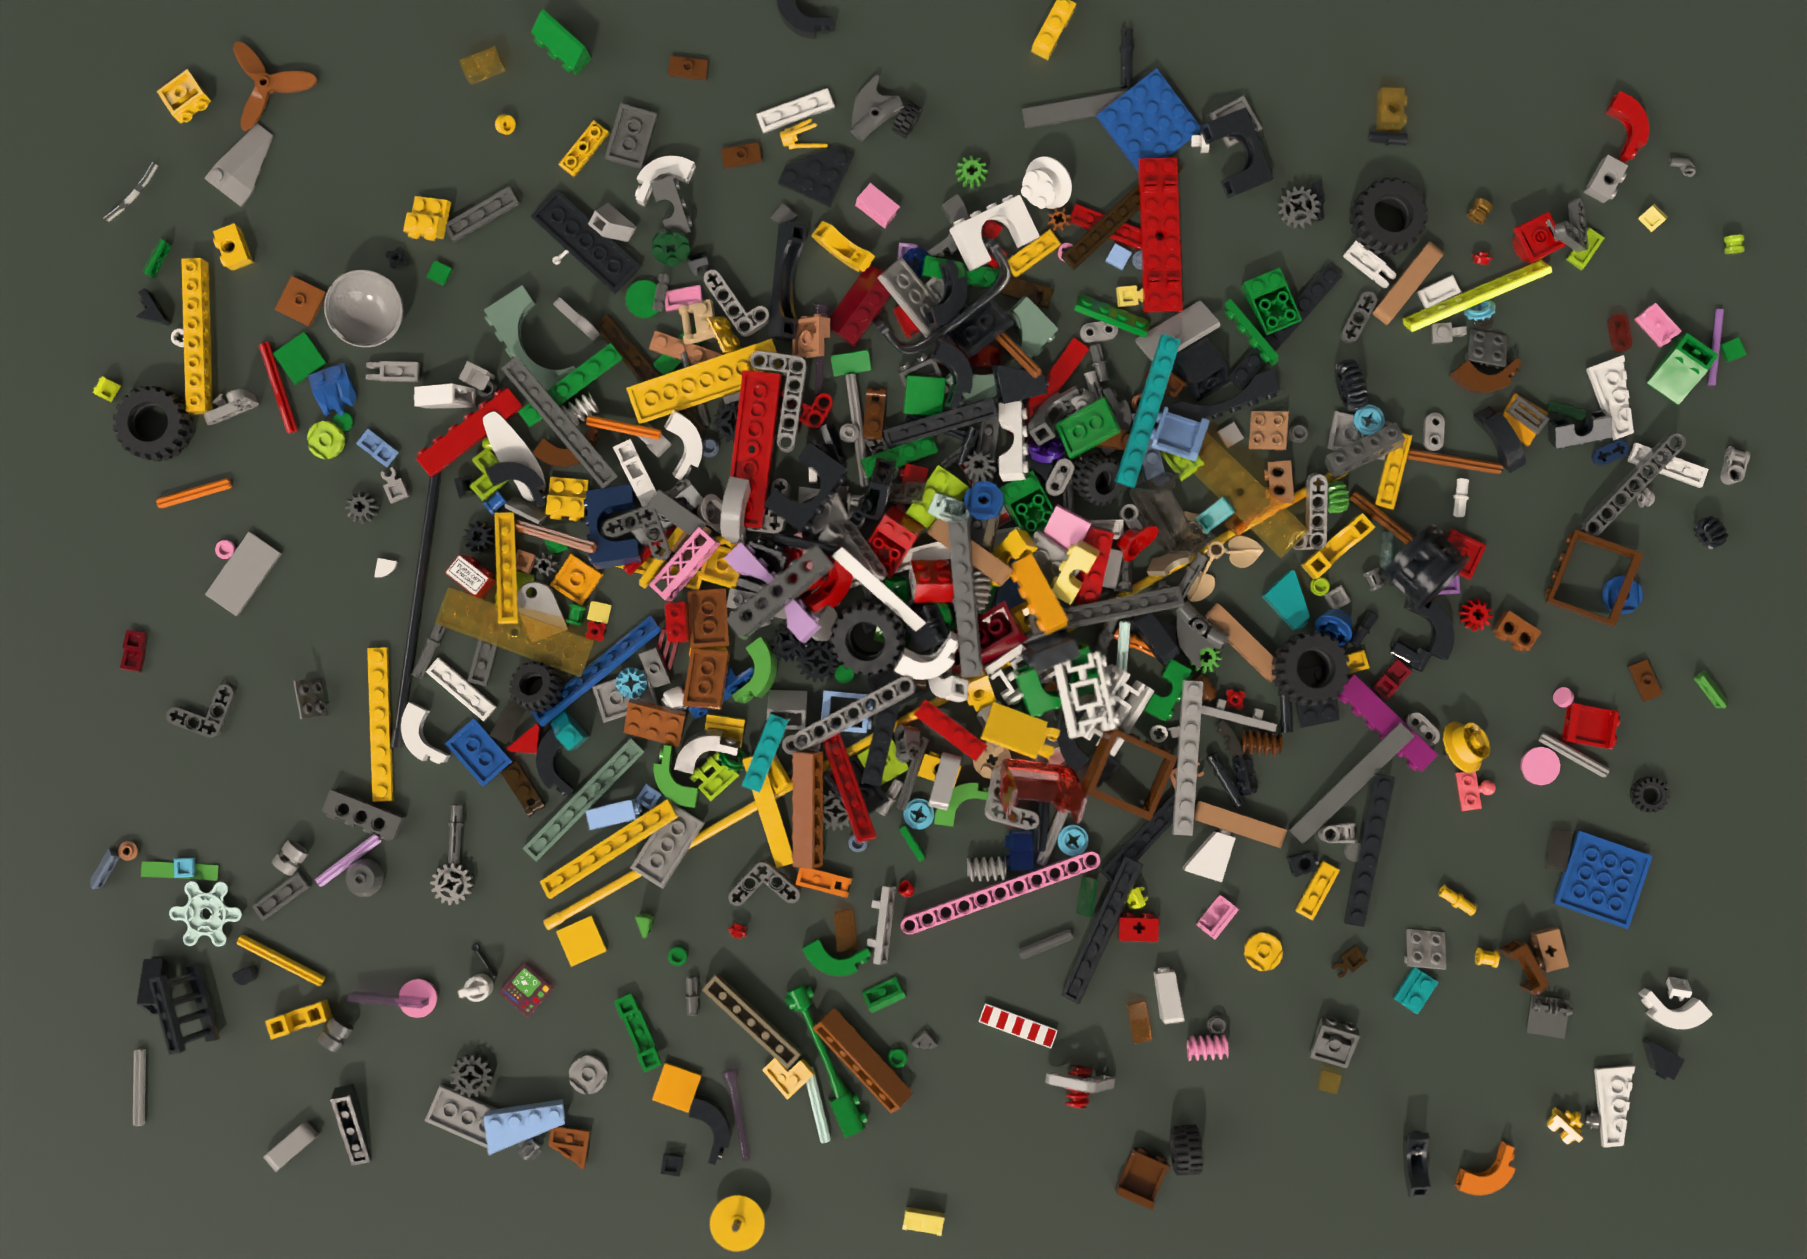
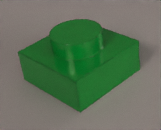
M544 539L550 555L569 549L566 545Z

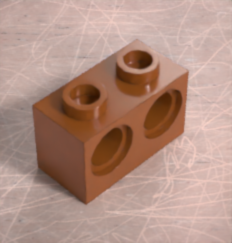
M1504 611L1491 630L1496 633L1495 637L1504 642L1507 640L1512 644L1511 647L1518 652L1530 651L1541 634L1540 630L1511 611ZM1506 622H1508L1511 626V630L1509 632H1506L1504 630V624ZM1522 633L1526 634L1527 640L1525 643L1521 642L1520 635Z

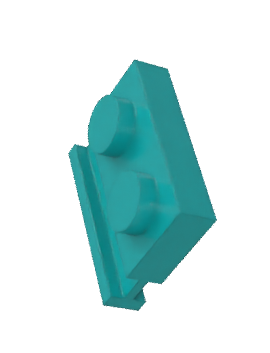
M1412 967L1393 999L1418 1015L1439 982L1418 968Z

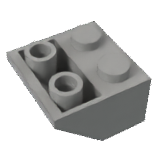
M769 690L767 720L770 713L788 720L786 729H805L807 722V691Z

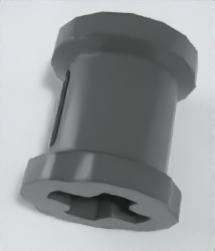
M1378 567L1362 574L1363 577H1366L1371 587L1369 589L1370 592L1386 585L1381 579Z

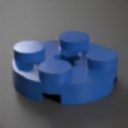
M978 482L974 487L969 488L965 494V506L969 515L976 519L988 520L996 518L1004 505L1001 490L992 482ZM983 497H987V500L989 502L986 504H982L981 502H979V500H983Z
M1624 576L1613 577L1604 584L1602 600L1609 611L1612 609ZM1633 580L1620 614L1633 612L1642 602L1643 591L1635 580Z

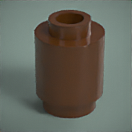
M1203 673L1191 680L1203 681L1202 702L1205 700L1209 702L1217 696L1215 692L1218 690Z

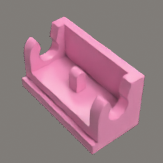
M871 183L858 196L856 206L884 229L893 220L900 208L899 205Z
M1656 303L1647 307L1634 319L1659 347L1669 343L1674 336L1681 332L1679 327Z
M1219 894L1196 925L1213 939H1216L1239 909Z

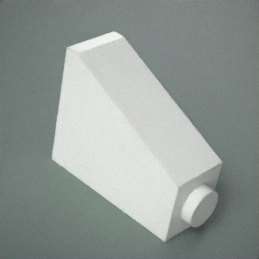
M457 384L415 387V406L422 408H476V389Z
M1226 830L1213 831L1183 865L1182 869L1222 882L1235 837L1230 836L1231 832Z
M1169 967L1158 968V971L1154 972L1160 1018L1164 1024L1182 1022L1184 1017L1175 971Z

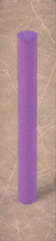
M1716 309L1711 350L1717 354L1720 351L1724 309ZM1719 356L1709 369L1708 385L1710 386L1716 385Z

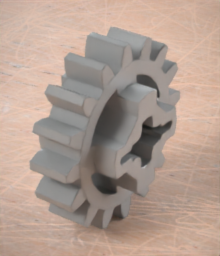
M448 863L444 864V869L441 867L437 869L439 874L435 873L432 875L435 881H431L430 884L435 885V888L431 892H437L435 898L441 897V903H445L448 900V905H452L454 901L456 904L461 903L460 898L466 900L467 896L465 894L472 893L469 887L474 886V884L469 883V880L473 876H467L469 869L463 871L462 864L456 867V863H452L451 867ZM454 872L459 873L462 877L456 876ZM442 876H444V880L442 884H440V880ZM459 881V883H457L454 886L445 887V885L449 884L450 882ZM462 884H464V889H463V891L461 892V891H460V888H461ZM443 891L448 892L450 896L446 895Z

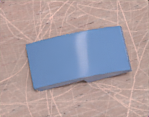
M367 429L356 443L386 467L389 466L399 453L370 429Z
M645 784L636 801L651 810L668 798L663 793Z

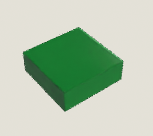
M434 260L426 277L445 287L453 269Z
M1739 337L1720 345L1726 363L1747 355Z

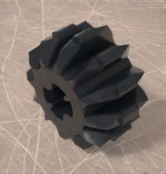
M1709 516L1702 518L1695 524V537L1699 539L1704 548L1708 547L1711 550L1720 547L1727 541V528L1723 526V523L1719 522L1718 518Z
M476 521L475 526L469 523L468 525L471 530L464 529L468 536L462 537L463 540H469L465 547H471V552L477 550L480 554L483 553V548L489 551L488 544H495V542L490 541L491 538H495V534H490L494 528L488 527L486 522L481 525L480 521ZM478 533H479V534H483V535L481 536V539H482L481 541L476 540V539L478 538V536H477Z

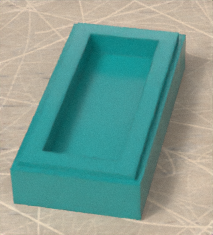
M1223 496L1196 517L1195 520L1207 534L1237 510L1226 496Z

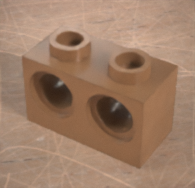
M1291 460L1268 462V469H1264L1265 481L1269 480L1270 486L1266 487L1267 499L1271 498V505L1294 503ZM1276 471L1283 472V475L1279 477L1273 474ZM1277 489H1283L1285 491L1281 495L1275 493Z

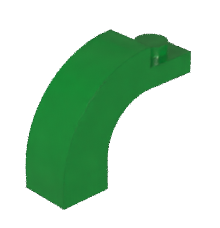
M820 937L802 947L805 956L815 968L833 976H846L858 972L856 963L861 965L867 962L872 954L867 946L848 957H836L826 950Z

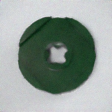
M672 228V230L665 231L663 229L654 235L652 239V254L659 262L675 267L689 255V239L681 230ZM674 244V249H667L666 245L671 246Z

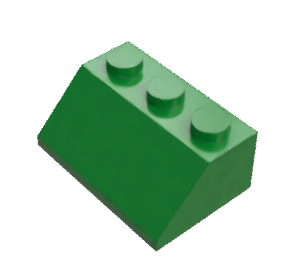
M542 9L531 31L534 43L540 48L544 46L548 50L547 54L554 61L558 59L562 63L561 67L566 72H572L577 75L591 60L586 47Z

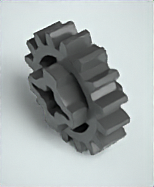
M1303 186L1300 191L1296 187L1293 188L1292 193L1287 190L1288 196H1281L1284 202L1278 204L1282 208V210L1278 211L1279 215H1284L1281 220L1283 222L1287 221L1286 225L1288 227L1294 224L1295 229L1299 225L1305 229L1306 223L1312 225L1311 219L1317 220L1318 218L1315 213L1321 211L1319 208H1316V206L1320 205V201H1315L1318 196L1316 194L1311 195V189L1305 192ZM1296 196H1300V198H1298V199H1294V200L1292 199V198H1294V197H1296ZM1309 200H1310L1311 203H1312V209H1311V210L1308 209ZM1287 205H1288V206L1290 207V209H1291V212H1290V215H1289V216H1288V213H1287ZM1294 205L1302 206L1305 211H1297ZM1306 216L1305 219L1298 220L1300 217Z
M829 790V796L823 794V823H826L825 829L832 826L833 831L836 830V827H839L842 831L843 825L850 826L849 818L847 817L844 821L838 823L839 818L842 815H847V812L840 803L839 797L833 794L832 790ZM834 798L831 805H824L827 800ZM835 805H838V809H841L842 812H838L837 815H834L833 811L827 809L834 808ZM824 813H828L830 815V817L832 818L831 822L826 819Z
M473 1054L469 1059V1056L465 1055L463 1060L458 1059L456 1061L458 1065L452 1066L455 1072L450 1074L451 1077H454L451 1084L457 1085L454 1089L455 1091L462 1090L460 1095L468 1093L470 1098L474 1093L477 1097L480 1095V1091L484 1093L487 1090L485 1086L489 1087L492 1084L488 1080L494 1076L489 1074L493 1068H487L486 1065L489 1061L482 1062L483 1056L476 1059V1055ZM468 1064L467 1070L460 1071L463 1065ZM470 1072L475 1076L474 1079H471L472 1077L468 1075ZM477 1081H483L479 1087L475 1088Z

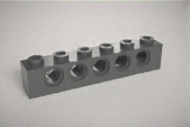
M816 545L815 547L808 548L802 558L792 561L786 571L776 574L775 580L770 584L766 583L759 589L760 592L758 594L748 597L742 607L736 608L729 613V617L726 620L740 638L744 640L835 567L819 546ZM809 562H813V569L806 571V565ZM797 574L798 581L792 584L791 577ZM783 587V593L780 596H776V589ZM767 599L768 605L765 608H761L762 600ZM752 611L753 617L747 621L745 618L746 614Z

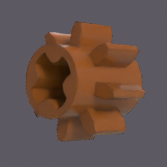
M1055 208L1053 215L1048 214L1052 218L1048 225L1054 224V231L1057 228H1061L1062 232H1064L1063 227L1065 225L1070 226L1067 219L1071 218V215L1065 216V209L1058 212L1057 208ZM1062 215L1064 222L1057 224L1055 218H1059Z

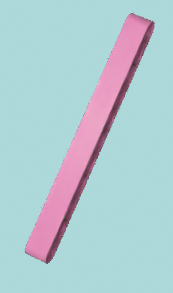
M1085 851L1079 855L1065 858L909 914L902 919L901 929L905 934H914L1090 871L1099 866L1100 857L1094 851ZM1088 855L1096 857L1094 864L1088 865L1086 863ZM1069 862H1077L1078 867L1075 871L1068 870ZM1052 868L1059 869L1058 877L1052 878L1049 872ZM1033 875H1041L1042 880L1039 884L1031 882ZM1016 881H1022L1024 884L1023 888L1019 891L1013 889V884ZM999 887L1004 888L1006 891L1002 897L995 895V890ZM980 894L987 895V901L983 904L977 902V896ZM962 900L968 901V909L961 910L958 907L959 903ZM943 907L951 909L949 916L941 915L940 911ZM926 913L933 916L932 922L925 923L922 920L923 915ZM905 921H914L915 927L910 930L904 927Z

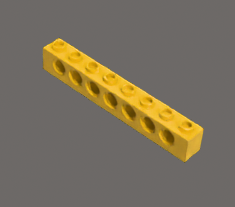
M202 258L181 259L186 412L196 415L205 414L213 410V404L211 403L213 400L208 262Z

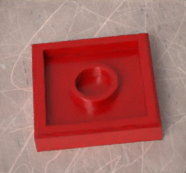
M1450 529L1446 539L1457 549H1462L1463 556L1468 555L1470 557L1469 562L1459 575L1471 580L1487 545L1461 532Z

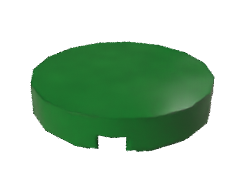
M648 280L637 281L627 290L625 297L626 305L629 311L636 317L642 319L652 318L660 312L652 309L657 287L654 282Z

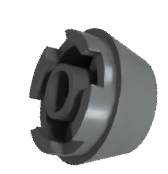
M366 858L354 861L348 867L345 874V882L348 889L360 897H369L377 893L384 879L381 867L375 861Z

